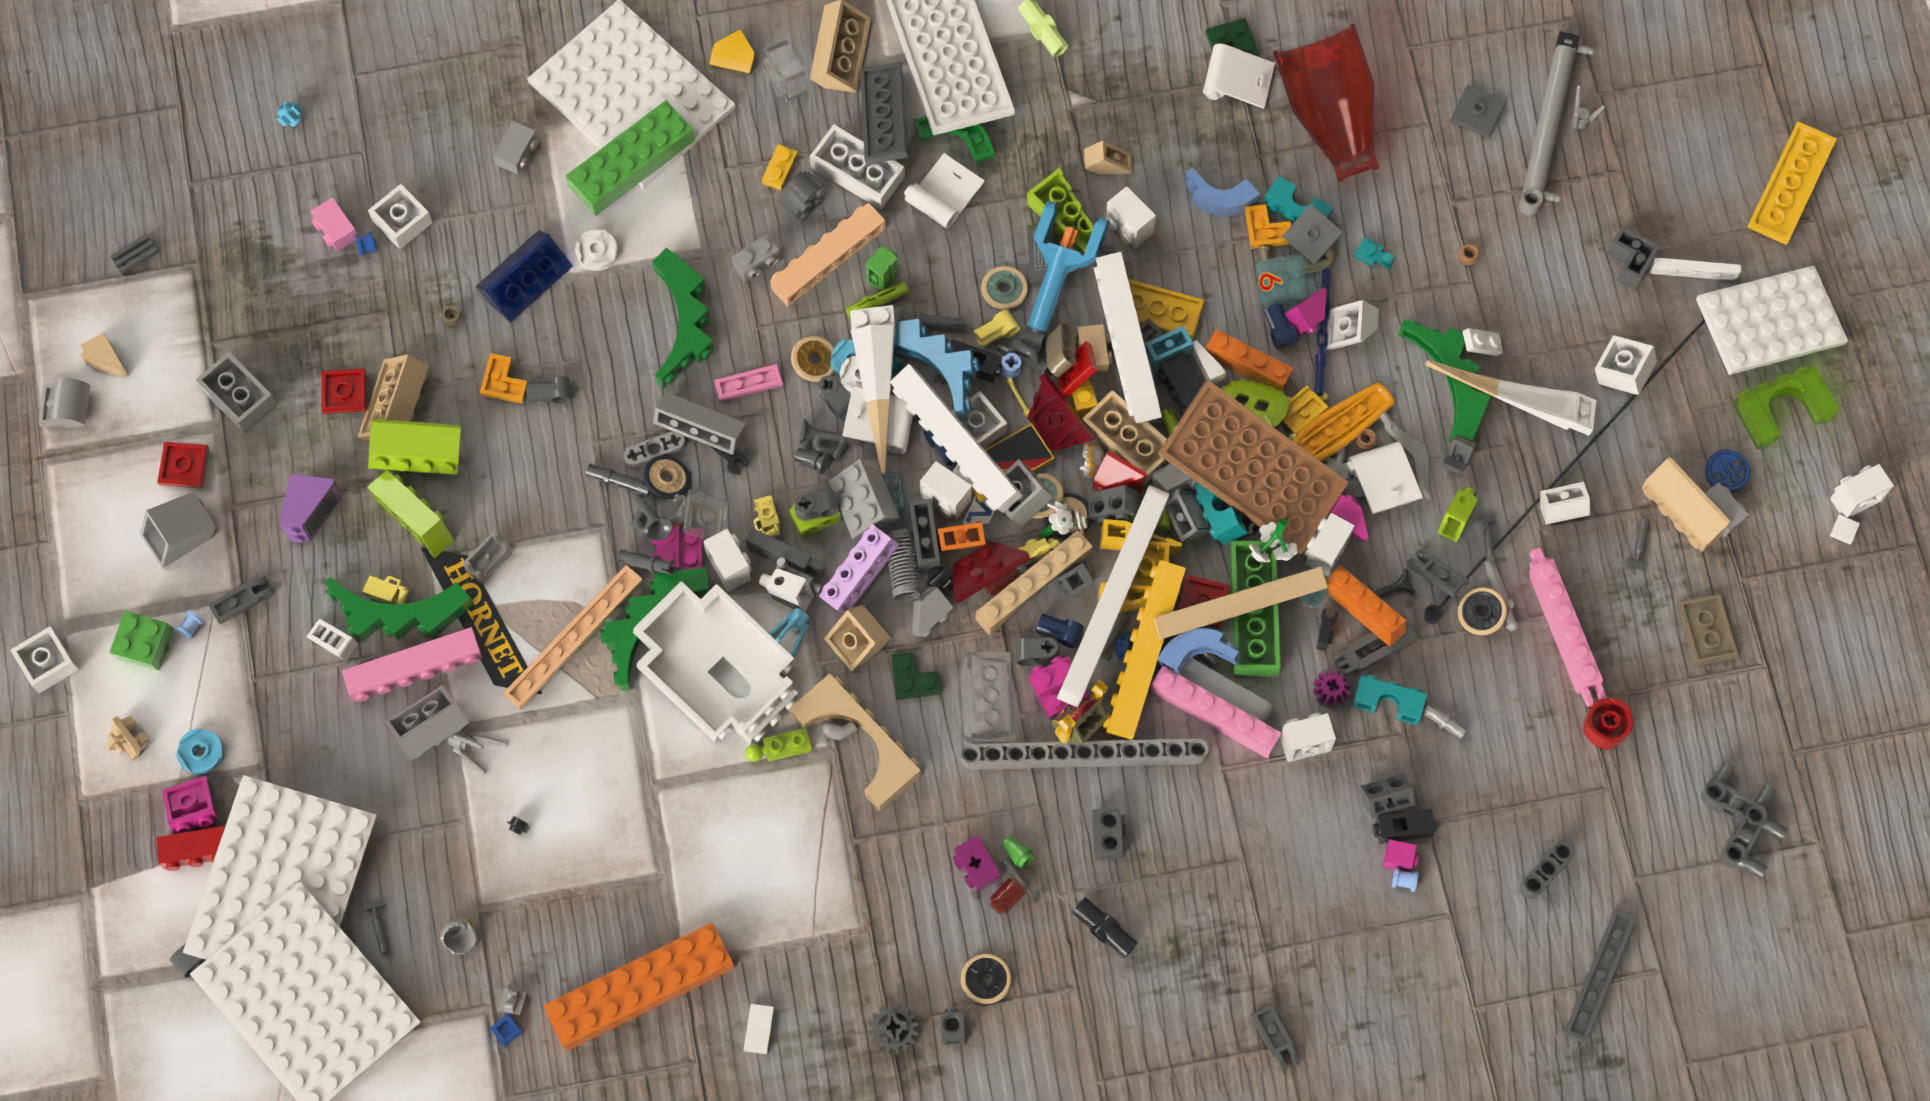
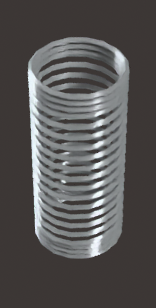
M906 529L894 530L886 535L899 545H908L898 546L892 554L896 556H891L888 560L893 599L896 601L914 600L921 595L920 582L918 581L919 574H917L918 567L917 560L915 559L913 532ZM907 592H915L912 594H902Z

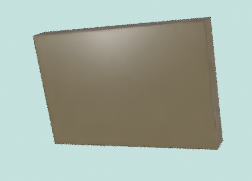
M1721 593L1676 603L1694 667L1739 657Z

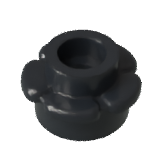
M515 816L512 817L511 821H507L510 825L509 830L520 836L522 832H528L526 830L529 824Z

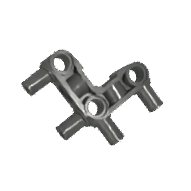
M1723 762L1715 777L1709 779L1701 792V800L1717 813H1724L1734 819L1737 828L1723 847L1720 856L1722 863L1729 868H1736L1738 870L1743 868L1761 879L1768 866L1753 859L1749 854L1758 835L1764 830L1782 840L1789 828L1772 820L1769 814L1768 806L1776 790L1769 785H1764L1756 800L1750 799L1727 785L1735 767L1728 762ZM1709 790L1716 791L1718 798L1711 797ZM1749 813H1755L1759 821H1753ZM1729 851L1736 852L1738 859H1732L1729 856Z

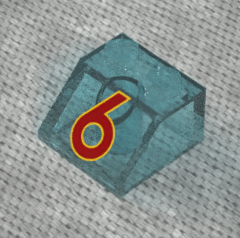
M1302 255L1278 257L1255 262L1260 306L1300 302L1307 298Z

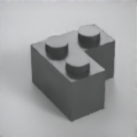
M1622 225L1608 250V254L1625 262L1617 280L1636 290L1656 256L1660 245Z

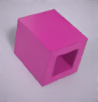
M1389 839L1386 845L1383 867L1390 869L1399 867L1402 871L1410 872L1412 867H1416L1418 863L1419 853L1415 852L1417 845Z

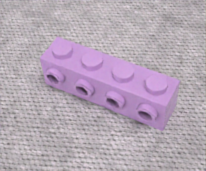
M872 524L863 533L859 543L850 550L849 556L844 563L836 569L832 579L824 585L819 597L844 615L847 610L854 607L898 548L899 544Z

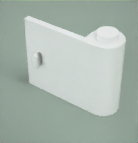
M1216 44L1212 50L1203 93L1211 100H1217L1224 95H1228L1264 109L1275 63L1229 45Z
M943 153L920 184H910L904 193L906 196L905 201L948 229L985 181Z
M853 386L842 436L875 443L864 389ZM891 394L887 451L894 454H905L913 414L906 408L908 403L904 398L900 400L897 396Z
M1399 441L1348 457L1346 464L1349 474L1353 475L1354 478L1358 477L1372 514L1423 498Z

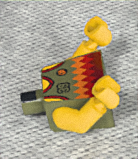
M1098 680L1092 687L1091 691L1093 694L1090 700L1081 701L1078 708L1068 704L1059 714L1052 716L1051 724L1055 727V734L1062 743L1074 742L1084 744L1108 719L1101 705L1103 694L1108 687L1102 681Z

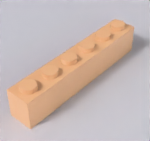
M869 203L858 207L850 218L843 219L831 233H825L816 245H810L802 256L791 260L787 268L776 272L770 280L771 289L789 307L886 229L885 219Z

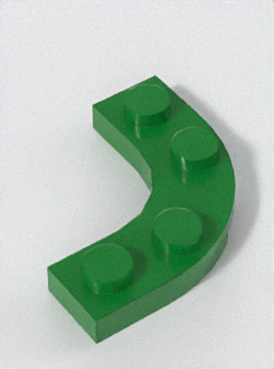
M927 116L913 120L920 141L943 134H953L962 138L968 145L975 164L995 157L992 144L981 124L933 135Z

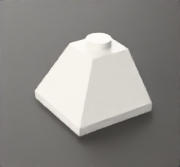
M1364 300L1329 309L1326 349L1329 351L1363 342L1378 329L1379 309Z

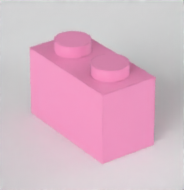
M333 198L311 210L314 218L311 222L317 231H323L325 235L322 237L328 247L333 246L338 252L355 241V235H357L355 228Z

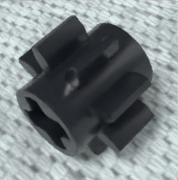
M933 567L926 574L929 577V580L926 582L929 587H937L942 593L945 592L946 594L954 587L951 584L953 576L944 567L940 569Z

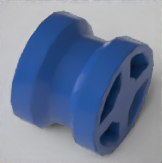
M368 232L364 236L360 234L355 235L360 256L365 255L367 252L377 253L373 232Z

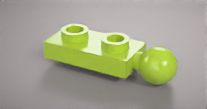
M804 728L762 738L763 746L750 744L745 750V756L749 761L757 762L763 755H766L767 761L770 762L812 752L807 729Z

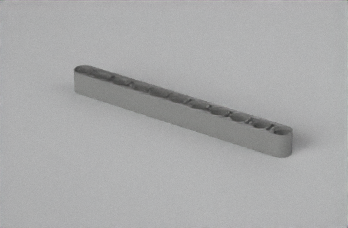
M1203 739L1086 741L1084 744L1074 742L968 744L961 750V764L969 770L1202 764L1206 760L1209 747ZM1196 747L1201 748L1204 754L1195 755L1192 749ZM1172 748H1177L1180 750L1181 754L1179 756H1173L1171 755L1169 750ZM1132 749L1136 755L1127 757L1124 751ZM1148 749H1155L1158 755L1152 757L1146 751ZM1086 750L1090 753V756L1082 758L1078 753ZM1103 750H1110L1113 756L1106 758L1102 756L1101 752ZM1040 751L1045 754V757L1043 759H1036L1033 754ZM1064 751L1068 756L1060 759L1056 756V753ZM995 752L1000 757L997 760H990L987 756ZM1013 752H1019L1022 758L1014 760L1010 755ZM974 753L977 758L974 761H968L965 755Z

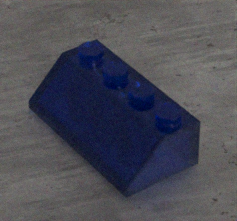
M538 230L475 287L486 301L511 323L571 269L573 265L551 236Z

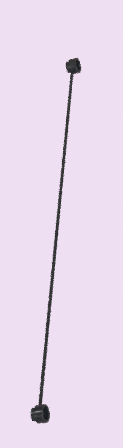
M1702 313L1703 320L1649 377L1642 390L1706 322ZM1634 394L1625 403V405L1614 415V417L1602 428V430L1590 441V443L1578 454V456L1566 467V469L1554 480V482L1546 490L1552 489V487L1564 476V474L1576 463V461L1588 450V448L1600 437V435L1635 399V397L1637 396L1636 394ZM1540 497L1494 545V550L1540 502ZM1485 555V556L1482 558V560L1471 570V572L1466 576L1467 579H1469L1470 576H1471V575L1481 566V564L1486 560V555ZM1448 595L1439 606L1432 604L1426 607L1423 617L1427 623L1436 624L1440 621L1442 617L1441 608L1451 596Z

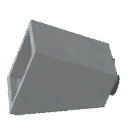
M194 492L146 510L140 535L161 567L164 568L213 538L216 522L205 510L202 500L198 499Z

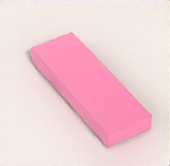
M778 364L714 380L720 402L783 386Z

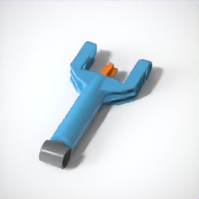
M1050 200L1045 204L1034 235V239L1048 268L1027 325L1029 329H1024L1020 339L1021 343L1033 348L1038 353H1041L1044 349L1047 337L1045 333L1048 332L1068 273L1096 262L1110 224V219L1099 218L1092 230L1084 256L1080 252L1072 250L1078 234V230L1066 227L1060 246L1049 243L1048 239L1057 217V203Z

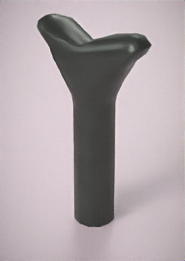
M1405 568L1401 577L1395 583L1373 591V593L1381 598L1399 590L1415 595V590L1408 584L1409 574Z

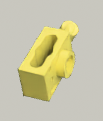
M772 496L754 500V510L758 513V517L753 520L755 529L758 530L757 523H761L762 528L758 531L773 538L780 535V523Z
M1045 538L1039 541L1031 539L1025 543V546L1018 549L1027 551L1030 557L1028 561L1032 563L1044 558L1050 553V549H1055L1060 543L1054 538H1050L1048 542Z
M369 576L362 592L365 596L386 604H405L409 589L401 586V580L388 576L384 581L377 576ZM390 581L397 582V585L391 584Z

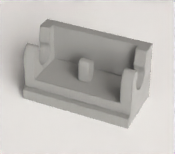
M493 531L463 562L465 571L479 583L483 584L512 554L508 543L506 541L503 543L499 535Z

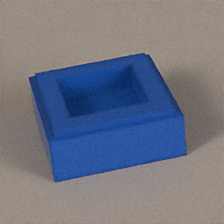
M509 1013L490 1027L504 1047L523 1034V1031Z

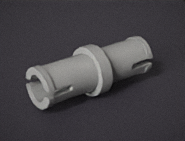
M1431 702L1422 713V715L1437 723L1440 729H1446L1458 737V739H1461L1468 729L1467 726L1452 718V714L1449 712L1446 714Z

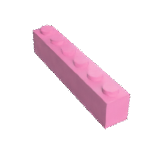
M470 627L342 670V674L352 701L362 702L369 699L372 695L389 693L392 688L398 686L407 687L413 684V681L419 679L428 680L437 673H448L454 671L458 666L475 664L482 658L474 631Z
M1164 666L1161 667L1151 684L1150 692L1267 759L1279 741L1280 731Z

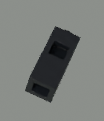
M954 339L951 340L954 352L971 350L974 357L978 358L980 369L976 371L977 378L993 383L996 376L1000 377L1003 369L1000 355Z
M1432 809L1378 816L1375 824H1373L1374 837H1378L1379 844L1388 843L1389 839L1404 841L1433 837L1436 832Z

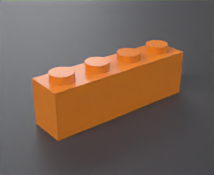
M1218 329L1214 331L1206 345L1205 350L1220 365L1257 383L1263 382L1267 386H1273L1277 390L1284 391L1291 379L1293 367Z
M1342 566L1338 567L1325 579L1328 587L1325 589V593L1389 647L1406 633V619Z

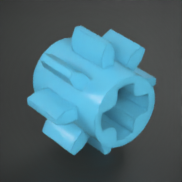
M285 101L276 111L279 114L277 120L283 126L290 125L294 127L303 118L300 112L303 108L296 101L291 103Z

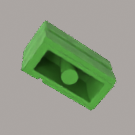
M880 246L874 253V256H871L866 262L867 281L878 291L889 288L890 283H893L898 277V255L892 249Z

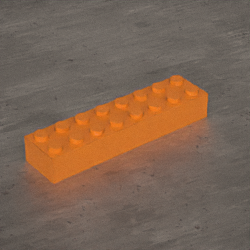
M712 922L543 1006L562 1047L567 1052L735 968Z

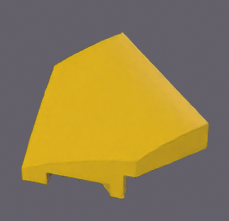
M741 29L714 44L709 65L751 74L755 51Z

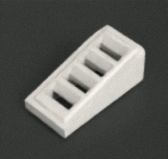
M1197 340L1194 341L1192 355L1205 380H1209L1214 385L1223 382L1226 378V371Z
M321 619L317 621L307 635L308 639L345 662L348 661L358 646V642L351 636ZM326 628V631L319 639L318 636L321 634L323 629ZM339 638H341V639L339 640V642L336 644V646L333 647V646L335 645V643L337 642V640H338Z

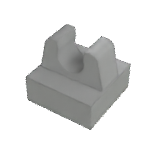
M504 988L498 1011L521 1017L527 993Z

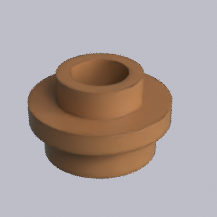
M1472 244L1464 245L1459 250L1458 258L1465 265H1474L1480 258V252ZM1465 254H1471L1472 258L1466 257Z
M1364 429L1363 433L1355 439V444L1362 450H1370L1376 445L1377 436L1372 430ZM1362 438H1368L1369 442L1364 443Z

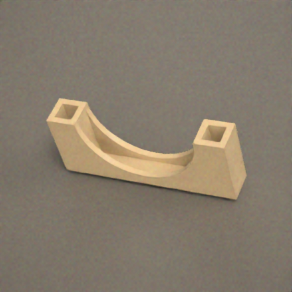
M828 674L789 708L790 715L803 729H808L814 724L826 720L852 721L869 733L876 743L880 760L874 779L865 789V796L881 812L921 777V766L913 757L909 758L904 753L906 750L900 742H894L889 737L891 734L885 726H879L874 721L876 718L870 710H864L859 705L861 702L854 693L849 694L844 689L846 686L839 677L834 678L831 674Z

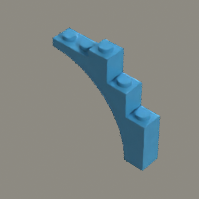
M920 319L896 322L894 354L920 360L934 368L947 381L950 387L954 411L959 420H969V411L972 410L970 398H968V392L971 391L970 380L977 379L976 371L980 369L978 358L974 357L971 350L954 352L953 343L949 342L945 334L928 336V329L926 326H923Z

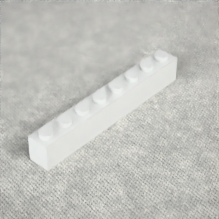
M909 364L890 381L894 386L892 390L900 400L904 398L908 403L906 408L913 415L917 414L920 417V425L926 431L930 429L934 434L932 439L940 447L944 446L947 452L945 454L953 463L957 461L961 466L959 471L965 478L968 479L970 477L973 480V488L980 495L984 494L988 498L986 503L993 511L997 509L1004 513L1023 496L916 368Z

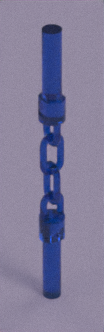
M1323 269L1321 289L1325 288L1327 291L1326 316L1320 322V330L1317 332L1316 341L1319 348L1318 353L1315 355V393L1319 397L1323 396L1324 373L1327 364L1325 348L1328 345V333L1326 325L1329 320L1331 299H1329L1331 270ZM1325 334V342L1320 344V335L1323 336Z

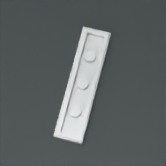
M1655 257L1650 265L1651 274L1736 281L1741 272V265Z

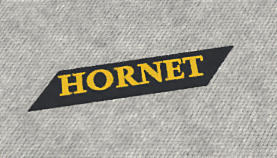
M421 547L443 591L457 582L472 599L474 605L458 619L464 629L472 627L482 655L480 660L492 683L495 686L508 688L528 666L484 585L465 571L463 562L468 556L443 551L434 558L427 548Z

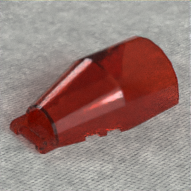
M1350 24L1347 29L1333 36L1300 48L1282 52L1272 51L1292 113L1332 164L1338 182L1345 181L1344 178L1373 169V171L1379 169L1374 152V81L1355 24ZM1367 156L1369 158V161L1344 170L1341 169L1340 165Z

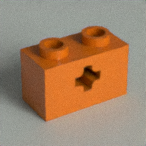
M982 522L936 530L939 552L985 545Z

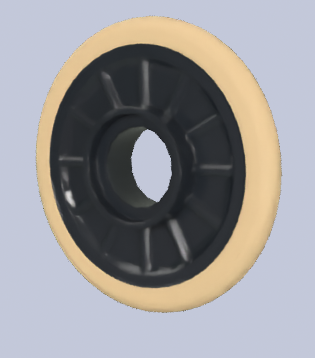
M1479 587L1469 591L1463 596L1458 606L1460 623L1467 631L1475 635L1494 633L1503 625L1507 616V606L1504 598L1497 591L1487 587ZM1479 606L1488 607L1489 611L1486 616H1477L1476 610Z
M993 954L974 956L965 964L961 972V985L965 994L973 1001L981 1004H992L1001 1000L1008 993L1012 982L1011 971L1006 962ZM989 973L992 975L993 981L988 985H984L979 980L980 975Z

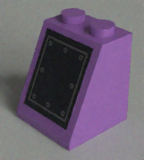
M290 474L280 519V525L288 539L297 543L312 540L342 498V493L334 479Z

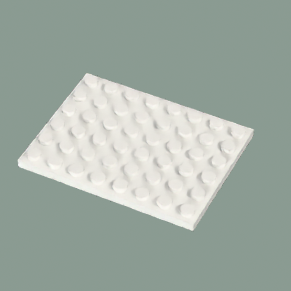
M617 0L527 78L528 83L600 149L667 100L692 127L695 141L638 183L643 189L736 108L735 103L621 0Z
M243 775L183 953L207 960L299 882L306 887L336 924L341 927L377 815Z
M301 882L296 884L190 973L198 985L297 1101L332 1100L421 1023Z

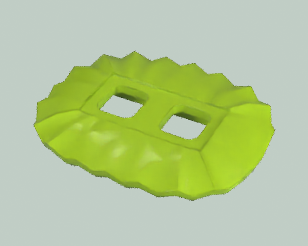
M1244 379L1238 381L1231 380L1228 385L1221 388V390L1235 400L1237 396L1248 398L1246 405L1243 406L1272 427H1276L1282 422L1289 409L1288 396L1282 390H1277L1273 386H1267L1263 382L1257 383L1254 380L1246 381ZM1258 402L1269 404L1266 411L1254 408Z

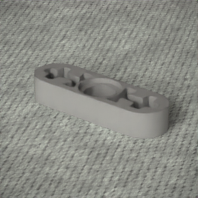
M671 431L630 446L623 454L625 463L630 468H638L646 465L654 457L661 455L671 456L679 453L685 448L684 435ZM676 438L679 445L675 446L672 443V439ZM663 441H665L668 450H665ZM651 445H659L661 447L658 454H651L648 449ZM641 449L645 450L646 458H644ZM635 453L637 460L633 461L630 454Z

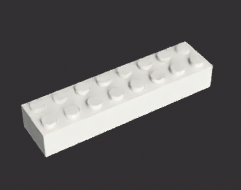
M1118 252L1096 258L1097 267L1093 268L1129 416L1134 415L1136 424L1161 418L1157 394L1122 254Z

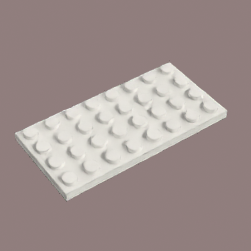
M886 0L933 135L1015 115L1012 101L975 0Z

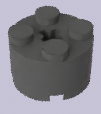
M804 169V173L800 171L785 186L787 191L785 195L780 193L778 202L797 219L800 218L804 221L810 215V209L814 205L819 206L824 201L825 196L823 194L826 191V186L808 170Z

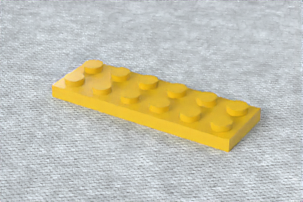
M1797 121L1747 228L1787 245L1837 138Z

